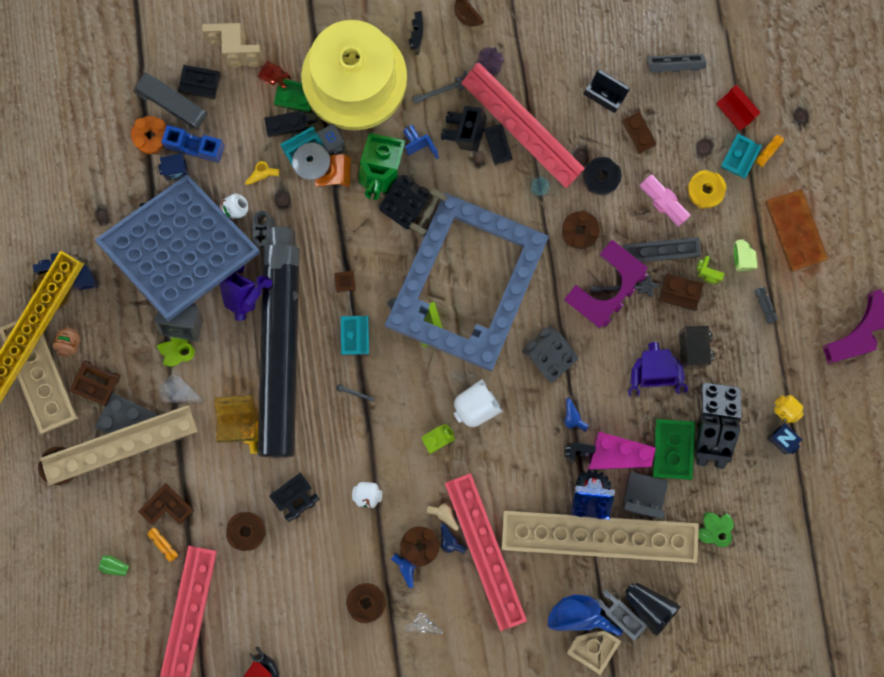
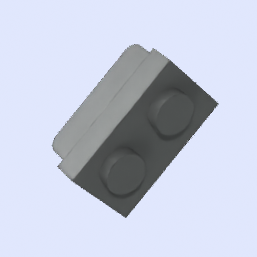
M551 326L543 329L522 350V353L535 363L549 382H554L578 360V356L560 332Z

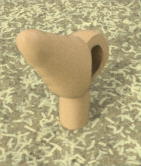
M443 503L439 508L428 506L427 514L437 515L450 528L458 531V525L452 513L453 507L450 504Z

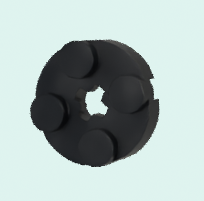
M607 157L593 159L586 166L583 173V181L587 190L596 195H608L614 192L622 177L620 167ZM600 172H603L604 175H607V178H605L604 181H601L600 178L597 177V175H599Z

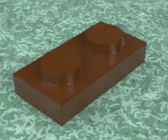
M640 112L623 119L622 123L639 154L657 145Z

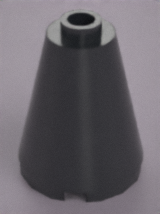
M631 583L625 590L627 594L625 598L655 636L661 633L681 608L678 603L640 583L635 585Z

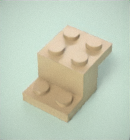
M241 23L202 24V31L208 44L214 47L222 46V55L227 66L238 68L241 65H248L250 67L264 65V55L260 45H246V36Z

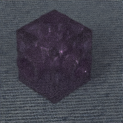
M487 47L478 53L476 64L480 63L494 76L501 72L504 59L502 53L498 52L496 47Z

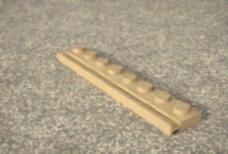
M190 405L42 457L40 461H42L48 485H53L199 431Z

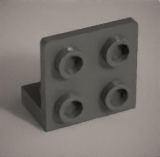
M630 472L621 510L663 519L665 511H662L668 481Z

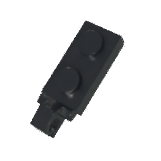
M296 111L264 118L268 137L305 131L306 128H309L308 124L318 123L316 113H306V111Z

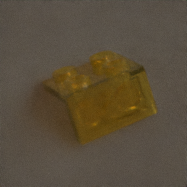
M254 396L214 398V406L217 412V443L255 440L257 407Z

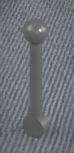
M342 384L336 387L339 392L344 391L371 402L375 400L373 397L344 388Z

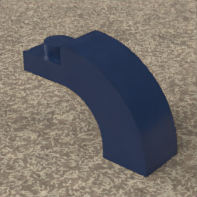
M58 253L50 254L51 261L41 260L38 261V264H34L33 272L37 275L48 272ZM84 264L74 281L75 288L81 291L99 287L94 273Z

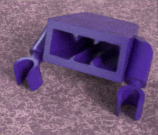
M245 265L219 283L225 308L234 312L235 320L237 321L245 320L246 313L255 309V302L261 295V290L272 286V280H269L268 277H258V286L256 287L254 282L239 275L244 272Z
M649 343V351L642 352V357L636 360L631 369L630 384H632V387L628 390L629 396L631 397L632 389L637 390V397L640 395L639 384L640 388L676 385L674 390L677 394H680L679 388L683 386L684 393H687L688 386L683 382L685 381L683 364L675 356H672L670 350H660L659 343Z

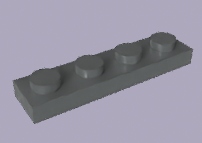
M699 237L623 245L627 252L642 263L701 256Z

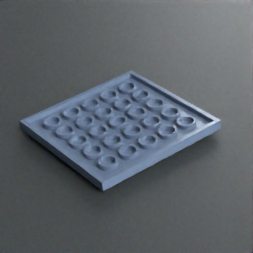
M188 175L182 177L95 239L96 244L167 322L260 254L259 249Z

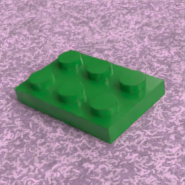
M655 419L654 447L656 450L653 457L652 477L693 480L695 422Z

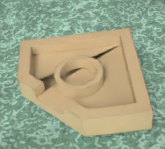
M605 630L576 636L566 653L601 675L621 641Z

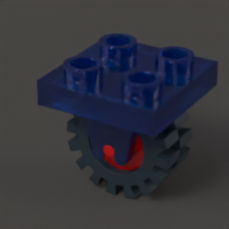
M588 470L587 474L584 471L578 476L570 515L610 519L615 490H611V481H608L609 477L607 475L603 477V472L597 474L598 470H594V473Z

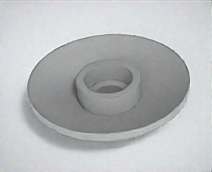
M307 143L300 146L294 153L292 160L293 168L301 178L315 180L322 177L328 171L330 156L327 150L320 144ZM308 157H313V161L307 162Z

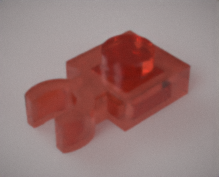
M266 61L257 75L260 80L272 86L277 82L282 88L286 87L282 82L285 78L291 80V76L287 72H283L281 67Z

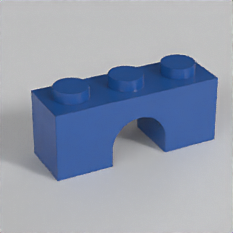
M170 125L166 126L161 141L165 149L219 164L225 147L221 139L206 135L197 137L187 133L184 129Z

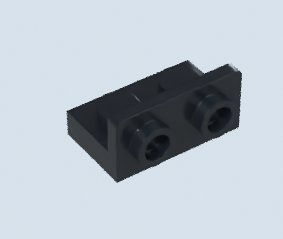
M570 442L569 446H565L564 457L567 458V462H574L575 451L577 456L590 457V454H595L596 446Z

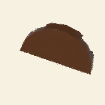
M456 0L454 5L455 15L463 25L475 27L484 23V20L468 0Z

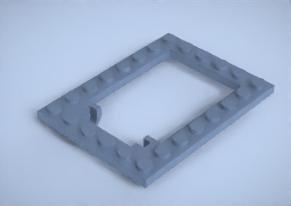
M444 193L448 198L446 201L441 200L385 323V327L492 372L549 236ZM454 219L524 247L489 329L476 324L470 340L425 322L430 304L418 300Z

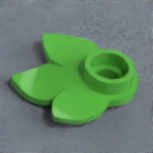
M706 512L704 514L705 527L699 529L698 538L705 544L714 543L721 548L729 546L732 541L731 531L734 527L730 515L725 514L719 518L714 513ZM724 534L726 539L720 540L718 536Z

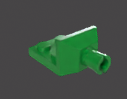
M369 133L360 161L358 181L366 189V198L371 199L372 193H374L373 200H377L380 197V192H388L397 179L406 140Z

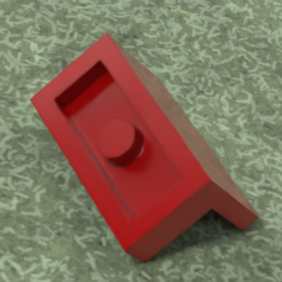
M737 84L716 103L738 131L744 129L760 114V111Z

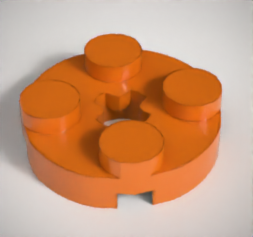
M155 116L137 119L131 130V139L134 145L145 154L159 153L164 148L161 141L166 124L162 119ZM149 131L155 133V136H152L151 139H148L146 136Z

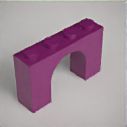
M613 240L609 242L599 257L618 271L621 277L619 293L612 299L601 301L594 299L575 285L564 299V302L599 329L602 326L607 327L612 320L610 315L614 311L618 313L624 305L622 300L626 296L630 298L636 290L634 285L637 281L642 283L648 275L645 272L648 267Z

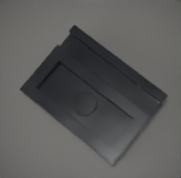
M183 65L178 92L216 99L221 73L220 71Z

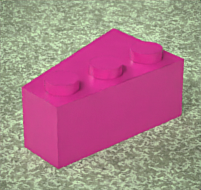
M598 432L594 441V446H596L595 454H591L587 470L648 468L652 465L656 448Z

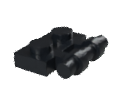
M299 473L269 495L280 512L288 508L290 512L284 516L288 523L294 518L298 519L302 512L308 508L311 509L320 500L316 493L311 497L306 494L312 487L302 473ZM301 497L304 502L295 508L292 503Z

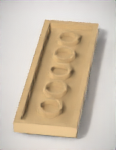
M17 321L0 327V334L4 343ZM43 332L17 375L38 430L42 435L78 420Z

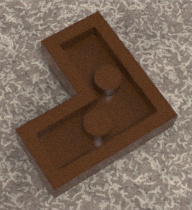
M165 483L138 512L151 525H154L166 512L181 525L194 509Z

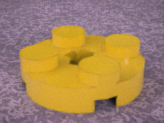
M709 170L700 171L691 178L687 186L688 196L700 209L713 208L723 200L726 183L723 177L716 172H709ZM703 185H706V187H711L712 190L709 191L711 192L710 194H707L706 192L704 193L702 191L704 189L702 187Z

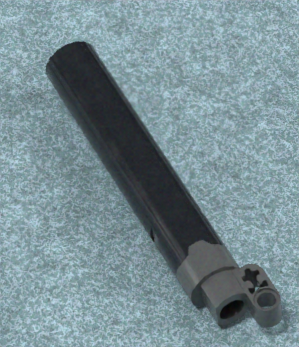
M261 210L256 212L253 217L252 238L254 244L263 249V276L272 280V286L262 289L257 455L267 458H288L295 455L300 249L295 246V231L289 227H275L274 217ZM267 217V222L262 225V219Z

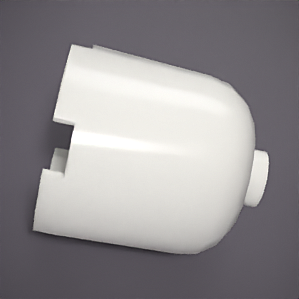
M483 379L459 394L454 401L456 410L453 413L459 423L463 421L469 427H477L503 412L492 392H489Z

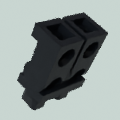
M701 414L699 432L695 443L697 465L706 466L709 459L715 460V467L725 469L727 463H731L741 430L739 419L721 417L719 420V416Z

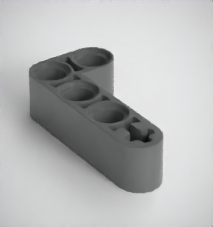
M144 72L133 90L139 97L147 101L148 99L196 130L199 129L208 114L205 110Z

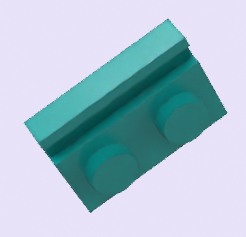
M313 126L280 144L292 167L294 153L300 146L307 143H317L325 148ZM308 157L307 162L312 160L313 157Z
M737 134L720 168L745 180L762 145H758L754 141Z
M340 316L341 355H369V316Z

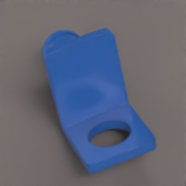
M413 125L409 126L410 131L407 127L403 130L410 141L405 146L408 156L428 146L436 160L439 159L438 151L427 134L420 138Z

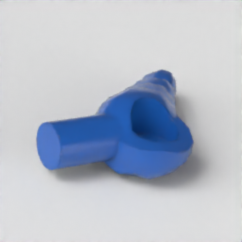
M567 398L565 426L569 429L577 426L586 432L589 425L581 420L580 414L570 398Z
M395 553L391 560L399 565L406 584L412 589L413 574L416 566L411 565L406 559L401 558Z

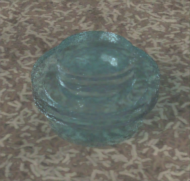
M537 177L532 181L531 190L535 195L543 196L548 193L550 184L547 179Z

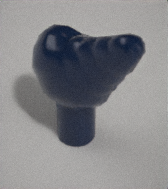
M441 523L442 550L446 553L456 550L465 554L467 547L458 543L448 527Z

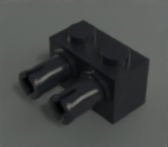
M464 106L463 114L448 111L447 115L449 116H446V123L459 124L458 131L443 128L442 132L444 133H441V140L456 142L462 150L478 152L487 120L483 108Z

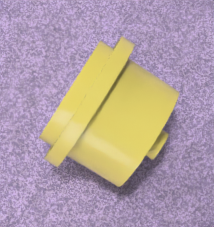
M359 20L340 21L324 29L309 49L302 66V87L312 110L326 123L334 124L335 127L345 130H364L386 121L400 106L407 88L406 64L399 48L378 28Z

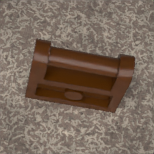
M84 360L70 392L106 406L121 375L105 371ZM87 372L109 380V383L106 386L85 377Z

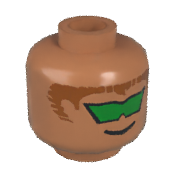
M68 327L57 331L53 348L58 351L57 354L59 356L69 357V355L77 353L81 342L78 331Z

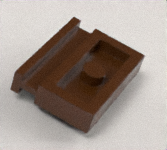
M666 274L659 301L696 311L703 283Z

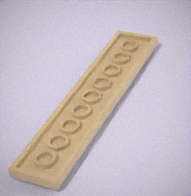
M503 511L501 550L697 563L699 524Z

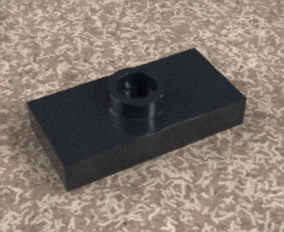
M499 124L485 128L484 133L494 165L512 161L513 157L503 125Z

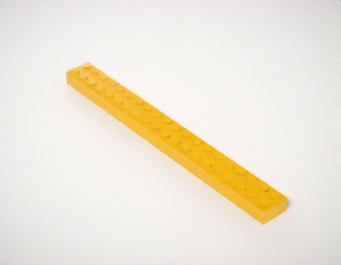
M61 250L0 350V404L84 266V263Z

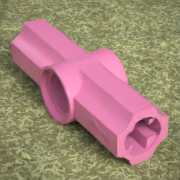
M650 175L640 184L639 187L653 200L652 203L661 213H665L677 227L682 225L691 216L678 202L676 195L670 189H665L653 175Z

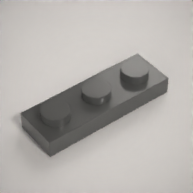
M703 54L647 57V66L649 71L654 73H661L663 71L680 72L681 70L698 71L706 69V61Z

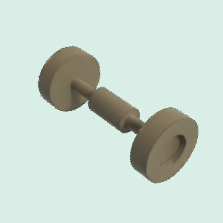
M431 188L429 193L433 194L435 198L431 205L428 204L420 224L416 225L411 222L409 226L424 236L427 230L423 229L422 226L426 219L430 218L438 198L446 201L448 196L434 188Z

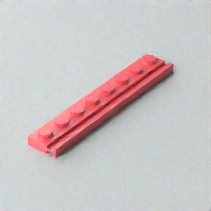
M480 63L475 64L461 84L565 188H568L585 168Z
M470 473L446 482V489L500 632L527 622L472 474Z
M188 546L160 677H191L217 551Z

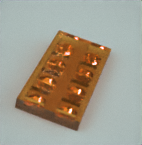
M802 189L765 201L791 272L828 260Z

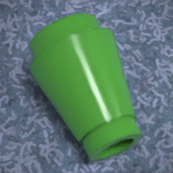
M103 555L98 570L104 574L125 577L129 565L111 555Z

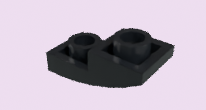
M422 11L414 12V19L412 20L414 31H411V38L408 39L410 49H414L415 55H419L423 42Z

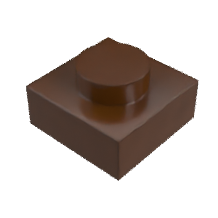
M354 271L335 273L337 293L356 291Z

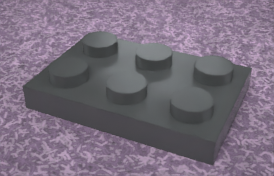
M112 393L95 428L109 434L159 415Z

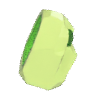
M743 239L737 240L734 243L736 271L756 270V251Z

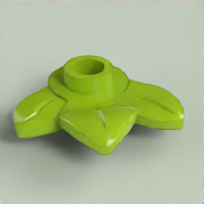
M171 337V341L157 345L160 354L165 357L163 360V365L177 366L181 362L190 361L195 355L194 347L188 344V340ZM184 351L189 352L187 355H182Z

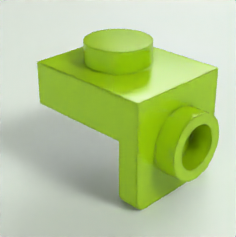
M705 256L697 264L696 270L699 271L697 277L705 279V282L712 285L719 284L723 280L725 273L708 268L707 265L710 257Z
M443 424L421 437L430 454L455 441L453 430L447 424Z

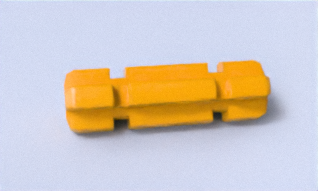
M777 134L772 139V142L761 152V155L755 159V163L759 167H763L784 142V138Z
M154 527L148 531L147 535L149 538L154 540L153 543L162 554H165L169 562L178 557L176 551L171 549V545L163 535L160 536L157 528Z

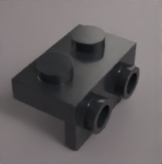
M598 70L583 95L611 112L616 113L630 88L603 71Z

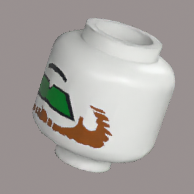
M235 193L221 201L220 209L231 221H235L247 214L248 202L242 195Z
M360 482L353 488L352 499L358 507L374 508L382 500V490H379V486L376 483Z

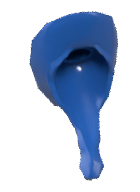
M574 594L564 597L552 608L548 617V628L556 631L591 630L598 627L618 636H621L623 633L619 626H615L600 615L601 607L599 603L590 596Z

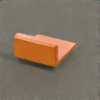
M344 154L329 155V169L322 177L315 179V186L341 184L349 187L351 158Z

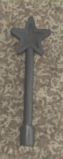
M464 71L462 77L455 78L456 83L412 97L414 104L459 87V91H462L465 87L461 82L468 74Z
M650 275L646 281H642V283L637 281L639 285H634V288L640 289L638 294L646 292L650 297L653 296L652 289L659 287V284L652 283ZM590 286V293L620 291L621 286Z

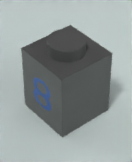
M334 124L317 132L329 155L341 154L344 148H346L345 142Z

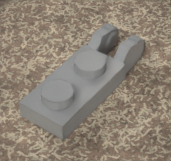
M604 589L602 593L613 604L607 608L600 599L596 598L595 600L599 603L601 609L605 611V614L635 641L647 626L626 605Z

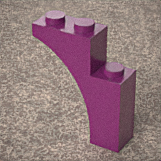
M881 289L868 294L865 313L860 323L850 334L841 340L822 346L827 364L877 350V339L872 335V332L884 329V293H882Z

